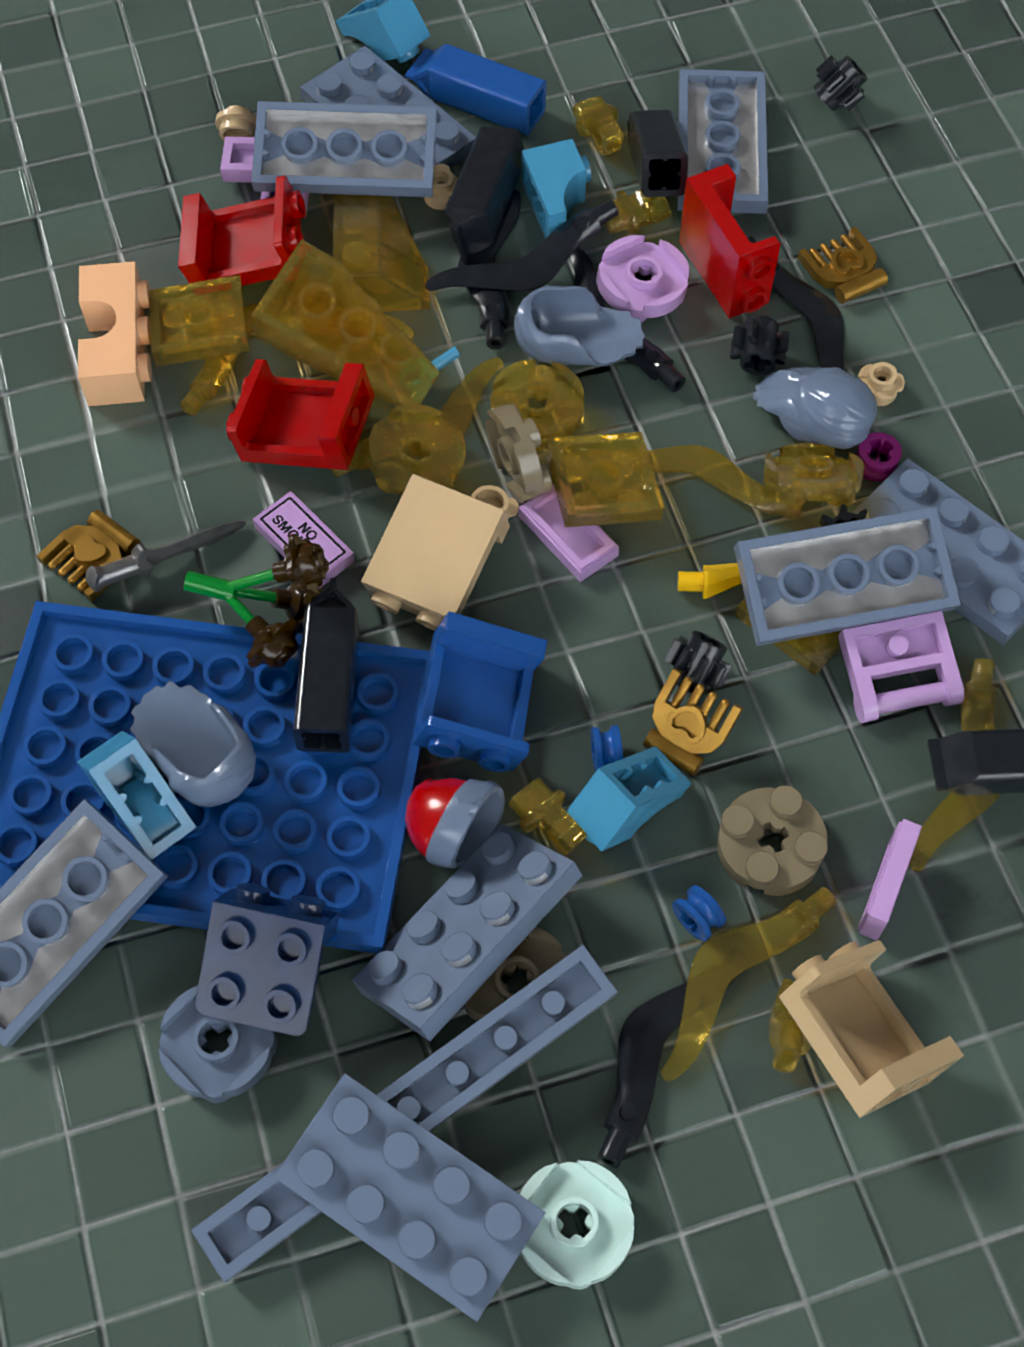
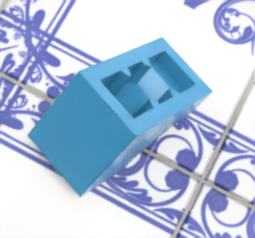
M365 0L335 21L343 36H351L362 41L383 61L397 59L398 63H403L413 58L420 52L418 45L431 36L413 0Z
M573 139L522 150V184L546 239L553 231L566 222V215L572 207L585 202L586 183L591 181L589 161L586 155L580 156Z
M119 732L77 761V764L105 804L117 816L141 850L151 859H154L197 828L139 742L126 732Z
M655 746L598 768L565 813L579 827L582 836L595 844L602 852L631 839L634 833L652 816L668 804L681 798L692 783Z

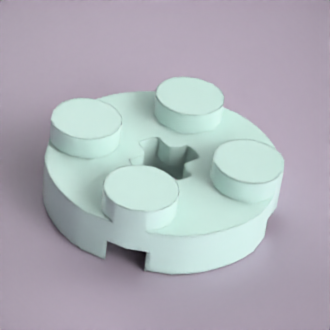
M577 1160V1163L565 1162L558 1164L557 1162L545 1166L527 1181L520 1195L546 1212L521 1251V1256L527 1265L542 1279L557 1286H567L572 1289L581 1290L610 1277L626 1259L634 1236V1215L631 1209V1201L627 1190L620 1180L599 1164L591 1161ZM581 1208L588 1214L584 1224L590 1232L583 1238L575 1234L568 1239L560 1233L563 1228V1222L558 1216L564 1209L568 1213L574 1214Z

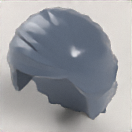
M546 285L532 291L520 303L514 320L516 340L523 352L537 362L550 363L558 367L571 364L609 366L622 359L634 356L636 349L643 348V340L645 338V334L641 330L640 318L632 317L630 311H619L601 307L594 295L586 287Z
M793 367L768 373L755 386L757 392L753 394L754 401H757L756 406L779 416L783 428L795 440L815 442L838 449L851 448L863 442L867 438L877 414L876 398L868 385L859 378L836 367Z
M169 681L163 688L155 686L151 691L144 694L140 704L133 708L131 714L134 716V724L130 731L135 735L160 775L167 781L173 793L180 794L194 805L213 807L228 803L232 799L237 798L253 780L256 754L249 735L239 726L237 720L227 708L214 703L206 694L200 693L192 685L179 687L174 682Z

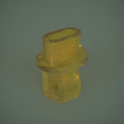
M601 96L586 99L575 104L572 112L577 119L576 129L579 135L584 137L592 136L595 146L602 156L621 151L620 148L624 135L617 123V108L614 105H607Z
M641 189L633 195L627 196L625 191L621 190L617 191L616 199L612 200L618 209L619 215L605 223L610 234L628 229L630 234L639 233V228L649 226L672 217L671 210L665 196L645 197Z
M537 778L517 793L508 805L522 819L519 826L525 833L539 827L549 842L558 851L567 856L587 838V834L561 807L565 801L566 794L561 789L553 792L541 778Z
M785 977L771 1009L769 1041L770 1046L775 1050L772 1059L773 1068L779 1072L790 1073L794 1071L800 1056L806 1054L812 1046L779 998L794 983V981Z

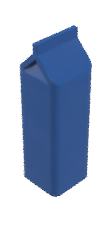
M444 44L435 50L425 48L405 74V77L413 80L428 98L503 127L515 128L527 136L546 109V80L450 44Z

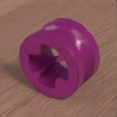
M879 432L868 434L867 438L858 446L854 466L857 472L867 480L875 482L885 481L898 468V463L902 456V448L899 442L891 435ZM872 452H877L875 461L869 457ZM880 454L887 457L886 462H879Z

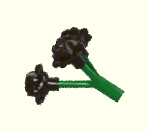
M291 534L288 538V543L283 547L285 553L284 560L273 563L272 569L232 581L193 571H188L185 576L184 591L224 600L247 624L245 630L254 638L252 648L246 656L249 660L248 665L251 668H256L261 664H265L271 669L284 667L298 650L295 636L297 633L303 632L305 608L322 593L319 586H322L323 579L326 578V573L329 570V561L324 556L323 548L319 544L311 543L308 538L301 539L297 534ZM272 580H276L278 583L289 580L292 582L288 589L274 588L272 592L248 588ZM238 598L270 602L272 608L284 609L288 621L269 625L261 615L254 616Z

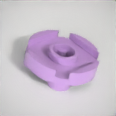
M631 235L614 241L605 249L602 261L598 267L596 283L600 294L610 306L619 311H630L632 317L640 318V321L643 322L647 318L666 315L683 303L688 287L689 265L684 255L671 243L660 239L657 245L652 242H644L645 236ZM639 272L642 276L651 275L652 278L649 281L639 280L635 277V273Z

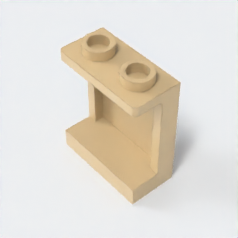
M412 474L361 580L369 595L372 596L370 602L393 614H398L400 608L417 615L416 621L419 624L433 631L437 629L448 611L461 615L494 543L502 544L510 528L505 510Z
M880 940L859 947L856 941L850 942L835 951L826 961L821 955L808 959L792 972L796 981L779 996L859 1118L929 1084L964 1056L951 1036L927 1047L920 1041L870 968L871 963L887 950Z

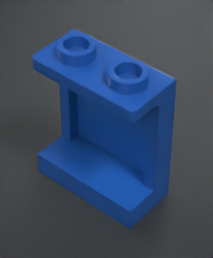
M448 611L433 633L413 744L428 748L431 754L438 757H461L478 762L480 767L488 771L512 772L529 753L530 744L523 741L533 673L545 658L547 640Z

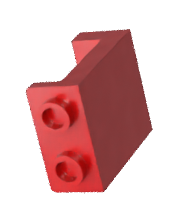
M725 164L686 178L679 243L727 317L732 318L745 312H755L769 303L781 243L776 236L756 243L748 240L731 215L736 175L730 166Z
M286 175L276 177L274 197L212 211L200 192L183 196L178 267L195 293L202 295L299 274L300 254L305 251V242L301 231V218L306 216L305 202L299 190L294 191Z
M256 359L249 376H246L243 380L240 398L234 412L228 416L226 423L227 437L232 442L241 462L348 470L375 398L364 364L345 363L339 380L328 381L276 377L272 374L266 359Z

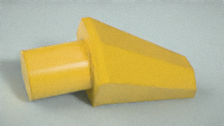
M738 564L703 565V572L678 571L677 589L683 592H702L703 599L710 598L742 583Z

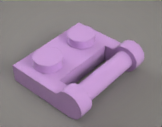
M942 611L844 629L839 633L838 639L854 695V710L860 723L878 720L879 714L942 702L944 706L963 703L964 688ZM933 668L936 670L938 682L875 694L872 680Z

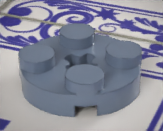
M197 985L181 994L164 1014L160 1026L162 1034L159 1041V1057L170 1079L182 1091L212 1103H221L227 1101L230 1097L246 1092L258 1083L268 1070L272 1057L276 1053L277 1040L274 1031L200 1014L195 1007ZM213 1029L217 1033H221L225 1029L232 1031V1034L227 1039L230 1046L222 1053L217 1050L211 1054L203 1051L209 1044L205 1037L209 1030Z

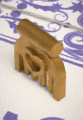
M856 226L849 230L848 236L843 234L840 237V240L846 247H842L836 239H831L830 245L835 250L834 252L831 251L827 244H820V250L830 261V264L824 260L816 248H810L809 252L804 248L798 253L797 259L811 277L824 288L835 289V296L841 304L888 283V276L884 269L878 268L874 270L877 263L875 250Z
M95 510L87 519L88 526L74 525L62 531L36 556L42 565L46 566L48 564V567L53 570L74 552V556L58 570V575L64 577L77 565L78 568L67 578L69 584H74L86 573L87 568L91 566L100 567L121 559V551L128 556L132 555L131 551L141 541L102 511ZM85 577L77 585V589L80 592H84L85 597L93 602L110 585L105 586L100 592H95L90 588Z
M675 668L671 671L654 703L652 718L658 730L655 728L651 729L643 742V746L648 749L656 746L674 765L695 776L704 762V758L698 754L712 753L726 742L744 708L735 704L720 731H718L717 727L727 711L730 701L728 699L721 700L708 724L707 715L717 699V693L714 691L710 692L702 707H699L697 703L705 687L702 684H698L686 706L679 707L692 684L691 677L683 679L672 701H668L683 674L681 670Z

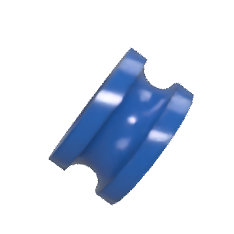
M611 725L610 729L606 732L600 731L598 727H591V752L594 771L596 772L602 766L623 759V750L618 725Z
M694 885L687 890L688 898L686 900L676 899L672 903V909L679 922L692 936L702 942H706L712 935L710 929L712 927L722 928L726 924L727 919L716 900L704 889Z

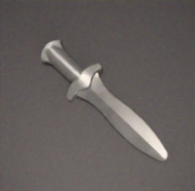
M238 520L220 524L155 549L146 550L144 545L139 543L131 551L132 555L100 567L91 566L87 568L86 582L93 591L100 592L105 586L136 574L141 579H146L149 577V571L156 564L219 541L242 529L246 522L245 520Z

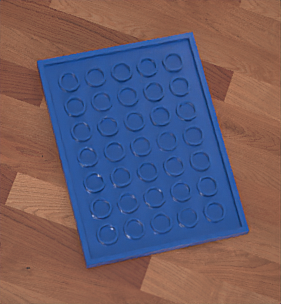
M35 601L0 712V888L84 799L95 805L138 846L117 816L105 804L77 764V761L121 731L136 738L130 731L134 724V716L131 714L133 708L140 704L143 695L151 691L155 686L163 688L169 681H172L179 687L192 685L200 693L206 694L214 703L229 710L239 726L249 735L256 754L255 772L253 780L237 798L219 806H197L187 801L180 794L173 793L197 828L152 859L169 877L130 919L208 930L214 900L231 888H236L238 884H256L269 888L271 890L270 896L291 900L292 896L295 895L312 896L326 902L325 908L340 911L337 933L324 946L376 954L379 951H384L407 835L405 823L407 800L416 787L423 747L413 744V738L430 651L359 642L350 751L347 753L304 752L297 750L293 734L302 644L301 634L295 636L298 643L296 654L287 661L284 667L271 669L267 665L261 664L256 668H251L248 665L249 660L246 656L252 648L254 638L245 630V627Z

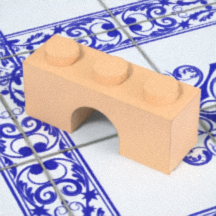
M135 261L79 266V305L88 331H109L97 338L78 339V380L88 406L145 402V382H152L150 356L148 353H144V345L152 344L150 320L148 316H144V308H151L148 280H140Z

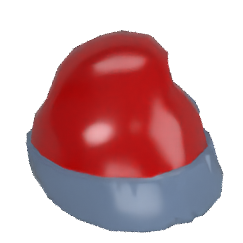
M428 778L414 788L407 800L405 823L412 843L419 853L426 857V861L433 865L445 868H456L463 865L498 828L505 805L504 791L493 780L469 779L466 781L456 778L441 780Z

